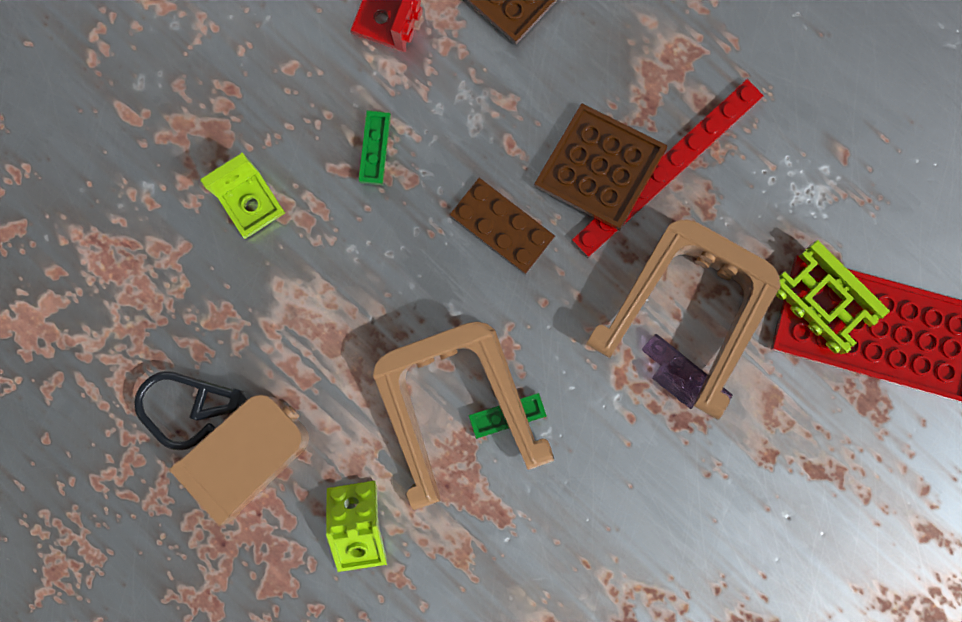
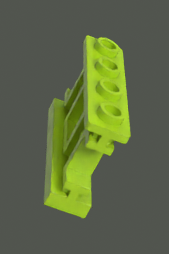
M816 240L799 255L807 266L794 279L786 272L779 275L780 288L776 296L781 300L785 299L791 305V311L799 318L803 317L809 323V329L814 334L821 335L827 341L826 345L831 351L836 354H845L856 344L848 333L861 320L869 327L874 326L889 310L819 240ZM817 264L827 273L819 282L809 274ZM800 281L810 289L802 299L791 290ZM825 284L842 299L829 314L812 299ZM853 299L864 309L854 318L844 309ZM836 316L846 324L837 334L826 325Z

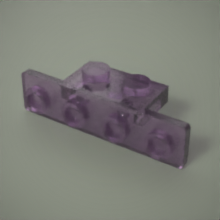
M655 334L642 348L644 353L660 365L652 379L675 396L681 403L692 409L708 374L662 337ZM723 387L721 392L726 394L731 400L733 395Z

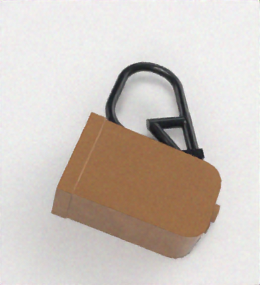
M172 371L153 374L141 384L135 395L134 407L138 419L163 446L172 450H186L197 445L182 460L177 461L169 471L219 526L232 522L308 446L309 434L305 426L297 419L300 417L299 413L291 405L288 407L275 397L258 395L249 399L242 390L227 388ZM162 380H172L198 389L189 418L199 421L225 414H233L217 428L212 423H207L192 438L178 442L167 438L145 413L143 401L146 392L155 383ZM208 392L230 399L229 404L203 409Z

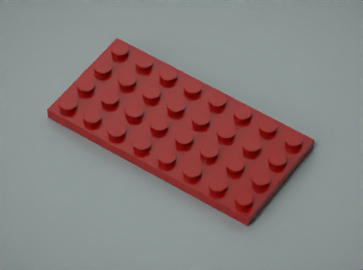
M799 255L794 258L790 274L792 279L807 266ZM818 264L809 272L817 282L827 275ZM848 269L889 312L879 319L874 326L869 327L861 320L848 333L856 344L850 348L851 350L848 353L836 354L827 347V341L821 335L818 336L809 329V323L803 317L799 318L791 311V305L784 299L771 350L962 403V300ZM802 281L791 288L800 299L810 291ZM827 284L812 297L827 314L842 301ZM854 299L844 308L853 318L861 310H864ZM838 316L826 324L835 334L846 326Z

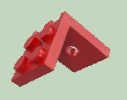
M362 0L352 25L351 33L405 52L407 42L410 43L413 38L415 20L419 21L422 14L421 0ZM379 13H385L388 19L385 23H377L375 17Z

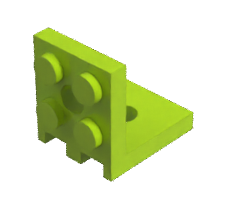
M243 152L200 179L204 187L219 199L244 239L285 214L282 206L256 166ZM251 199L257 200V209L252 212L247 211V201Z
M376 481L327 488L326 535L338 572L387 565V556L378 526ZM350 504H357L355 508H347Z

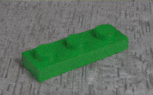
M366 112L359 183L384 184L391 113Z
M539 393L520 399L528 422L546 417ZM500 405L469 415L476 439L510 428Z

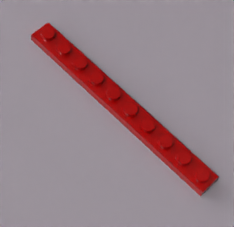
M748 79L661 158L624 225L763 98L764 95ZM595 218L572 239V242L589 258L618 230Z

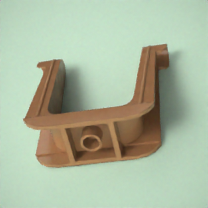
M678 220L670 224L659 239L610 328L598 325L586 345L610 358L673 257L686 254L692 256L701 267L709 268L710 266L718 271L717 275L721 278L735 280L743 290L742 304L693 405L719 420L730 402L729 397L721 391L779 290L780 278L776 269L761 257L700 223L691 220Z
M478 321L466 323L398 348L382 356L375 365L373 377L415 481V484L407 491V497L413 510L439 502L440 494L406 385V374L408 369L414 364L417 365V368L435 362L434 357L440 355L441 360L458 353L457 349L459 348L471 349L480 358L527 469L530 470L555 461L548 440L543 438L535 441L496 330L486 323Z

